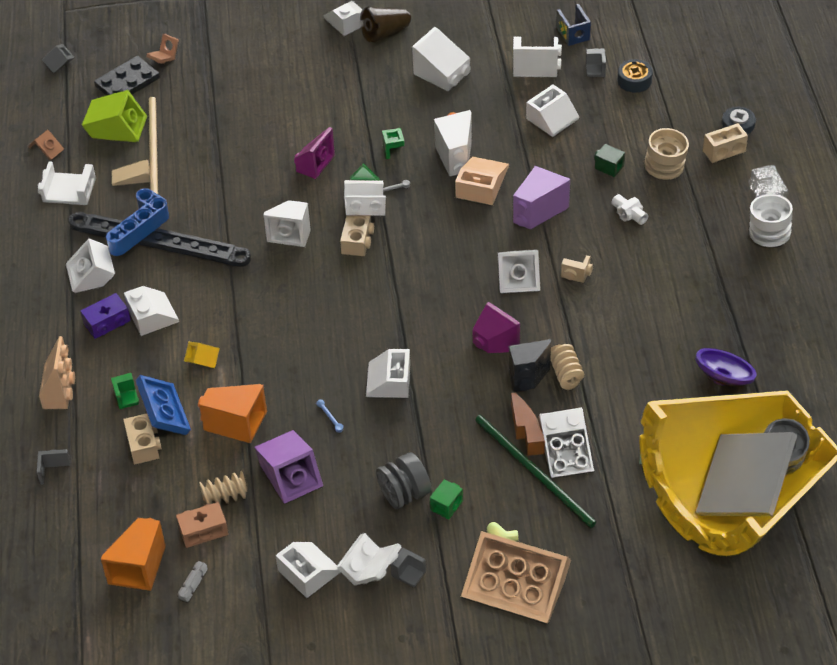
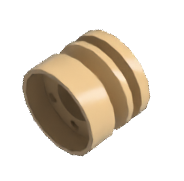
M670 128L656 130L650 135L644 161L645 169L650 175L668 180L678 177L683 172L689 147L686 136Z

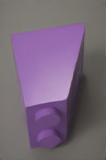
M535 166L513 195V223L532 229L569 207L570 179Z
M294 430L255 447L260 466L284 504L323 486L313 450Z

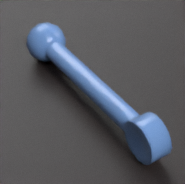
M318 400L316 405L322 408L335 425V431L341 433L343 425L335 420L325 407L324 401Z

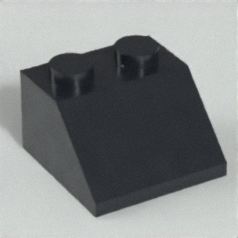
M550 339L509 346V375L514 392L536 388L548 373L551 364Z

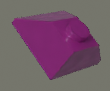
M327 128L308 143L300 153L296 154L294 158L296 172L314 179L319 176L335 156L333 128Z
M488 302L472 329L473 343L477 348L483 349L487 353L509 352V346L520 344V322Z

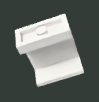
M514 37L513 77H557V70H561V59H558V56H561V45H558V37H554V47H521V37Z
M48 162L47 168L43 170L42 182L38 184V193L41 194L42 202L87 205L96 180L94 167L91 164H85L82 175L55 173L53 163Z
M344 180L346 215H385L386 196H383V181Z

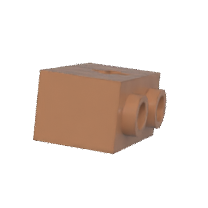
M219 502L207 504L176 515L186 548L228 535L226 520Z

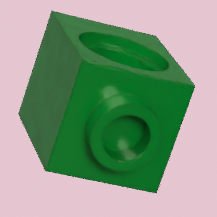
M444 479L430 496V510L449 520L463 502V489L458 484Z

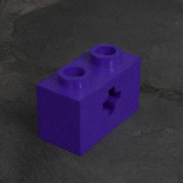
M116 293L80 311L83 324L95 339L130 321L128 308Z

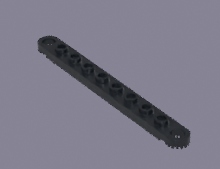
M75 212L68 219L71 229L106 237L109 231L122 222V220L95 214H84V212ZM77 220H83L81 221V223L79 222V224H76L75 222ZM159 228L137 243L138 245L238 267L246 266L251 261L250 251L245 247L239 248L232 244ZM239 255L245 256L244 259L242 258V260L241 258H239L238 260V258L236 259V257Z

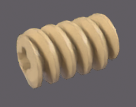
M570 344L551 347V362L560 386L565 390L575 388L584 378V372L579 364L574 347Z
M240 471V478L235 473H232L231 480L227 475H224L223 482L216 477L214 485L210 480L206 481V487L199 482L202 497L206 504H212V501L219 502L220 504L221 498L227 504L229 503V496H232L234 501H237L238 494L243 499L246 498L247 487L242 471Z

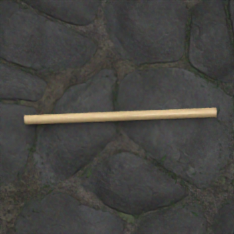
M150 97V190L158 194L156 98Z

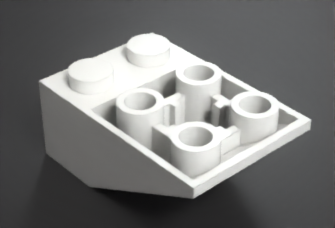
M576 408L540 414L538 421L545 439V455L551 478L594 471L583 409Z

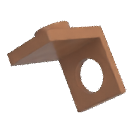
M163 34L160 51L147 53L146 57L161 64L175 60L179 40ZM167 40H170L173 44L171 50L166 48Z
M49 130L45 131L28 146L31 148L36 144L49 160H52L64 150Z

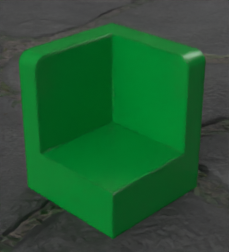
M401 128L382 131L383 150L386 159H390V149L403 147L404 138Z
M364 163L350 176V181H380Z
M132 373L111 378L119 410L139 404Z

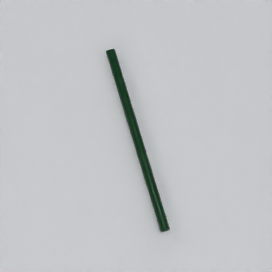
M482 415L476 417L475 421L581 520L590 528L596 525V520Z

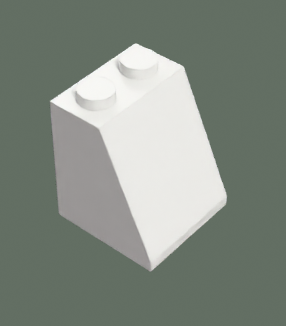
M436 27L412 46L414 75L446 91L456 86L470 72V58Z
M470 110L434 119L435 147L449 176L458 175L460 169L470 158L472 142Z

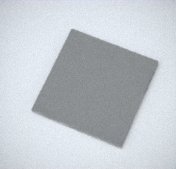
M793 432L721 434L696 513L700 516H773L797 435Z

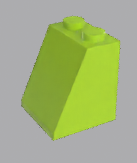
M125 90L91 100L82 126L91 138L137 142L139 141L147 115L131 93Z

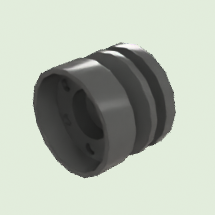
M783 418L775 420L767 426L764 433L793 432L797 435L786 474L794 473L805 461L810 441L808 432L802 424L793 419Z
M412 452L398 457L395 461L396 465L388 462L385 466H380L376 469V477L382 493L390 505L397 510L402 508L404 504H410L412 497L419 499L432 491L426 469Z

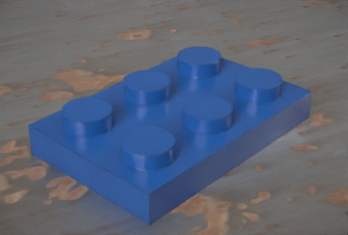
M139 375L135 381L152 427L187 435L191 428L174 384Z

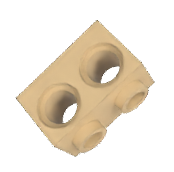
M739 123L705 134L703 152L712 163L746 152L748 135Z
M371 215L346 216L340 240L342 254L365 256L366 249H370L371 245L370 234L374 233V223H371Z
M148 413L124 419L134 465L159 459L158 450L162 449L159 437H154V434L158 432L157 428L152 427Z

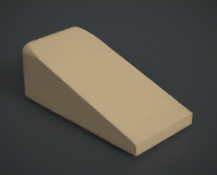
M148 160L112 170V186L150 182Z

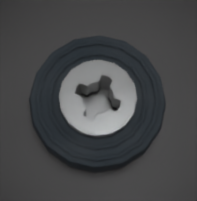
M732 107L724 112L722 126L726 128L739 123L746 134H749L755 128L756 117L751 110L745 107Z

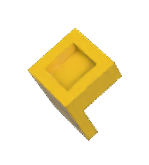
M189 341L184 361L215 368L220 348Z

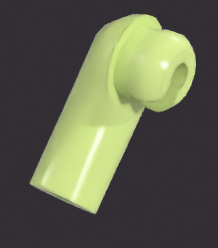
M496 522L488 524L487 533L519 541L517 530L505 531Z

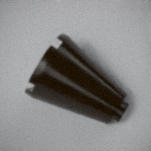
M365 7L360 14V21L363 20L364 25L361 26V31L368 42H376L408 27L411 22V15L406 9Z

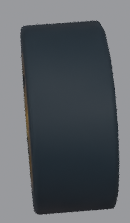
M631 59L624 61L618 68V85L625 91L632 93L647 90L652 84V67L643 60Z

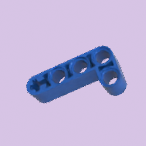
M146 188L136 193L139 209L106 235L111 255L120 256L169 219L167 202L163 197Z

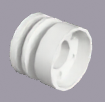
M767 194L757 197L750 206L749 233L755 243L766 247H776L790 239L793 209L791 203L786 198L780 195Z

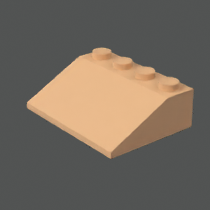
M481 531L461 597L548 623L565 582L571 560L560 554Z

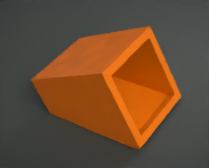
M263 385L208 388L198 402L204 431L251 443L267 413Z
M137 518L102 555L101 562L109 585L151 591L166 547L160 521L152 518Z

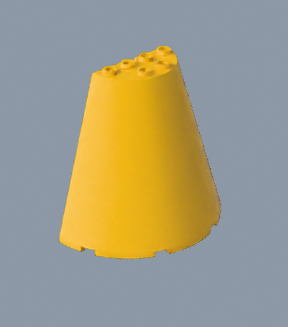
M789 391L651 401L647 403L641 419V424L644 426V434L639 435L641 462L649 488L654 487L659 497L656 500L658 507L669 523L687 541L692 539L700 544L699 549L715 555H736L752 548L837 462V445L821 427H813L811 416ZM783 418L793 419L803 425L810 438L805 461L794 473L785 475L773 516H700L696 513L721 434L764 433L769 424Z

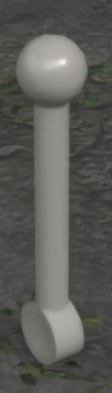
M404 180L400 184L384 187L383 192L400 187L408 188L410 187V181Z

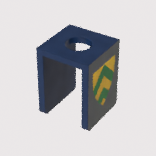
M576 4L575 8L576 24L570 26L561 10H556V28L568 46L590 40L591 21L579 4ZM578 30H581L583 34L579 37H575V33Z

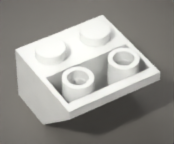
M551 85L526 104V119L552 137L579 119V115L567 94L555 85Z
M388 349L369 362L366 397L408 398L410 349Z
M293 542L276 555L278 571L306 598L341 573L337 565L312 542Z

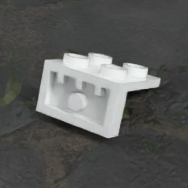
M365 533L360 534L337 565V568L354 586L363 583L367 584L375 580L379 581L385 576L386 568L389 564L397 559V553L401 546L398 543L379 548Z

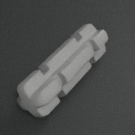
M196 562L193 567L194 570L190 572L183 584L184 587H181L178 592L180 600L185 602L190 600L191 593H194L202 580L201 576H204L207 571L205 563Z

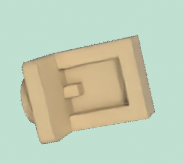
M586 255L583 263L564 258L561 264V277L584 283L586 277L591 275L593 264H590V256Z

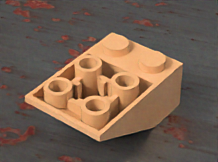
M472 157L460 169L455 181L456 198L493 205L509 164Z
M59 336L44 365L39 393L43 409H68L69 400L73 398L71 385L75 384V372L71 371L72 360L68 358V345L64 344L62 336Z

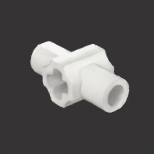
M620 194L613 198L612 205L617 208L620 219L625 222L633 219L640 225L647 221L648 214L643 211V206L637 198L634 197L627 200Z

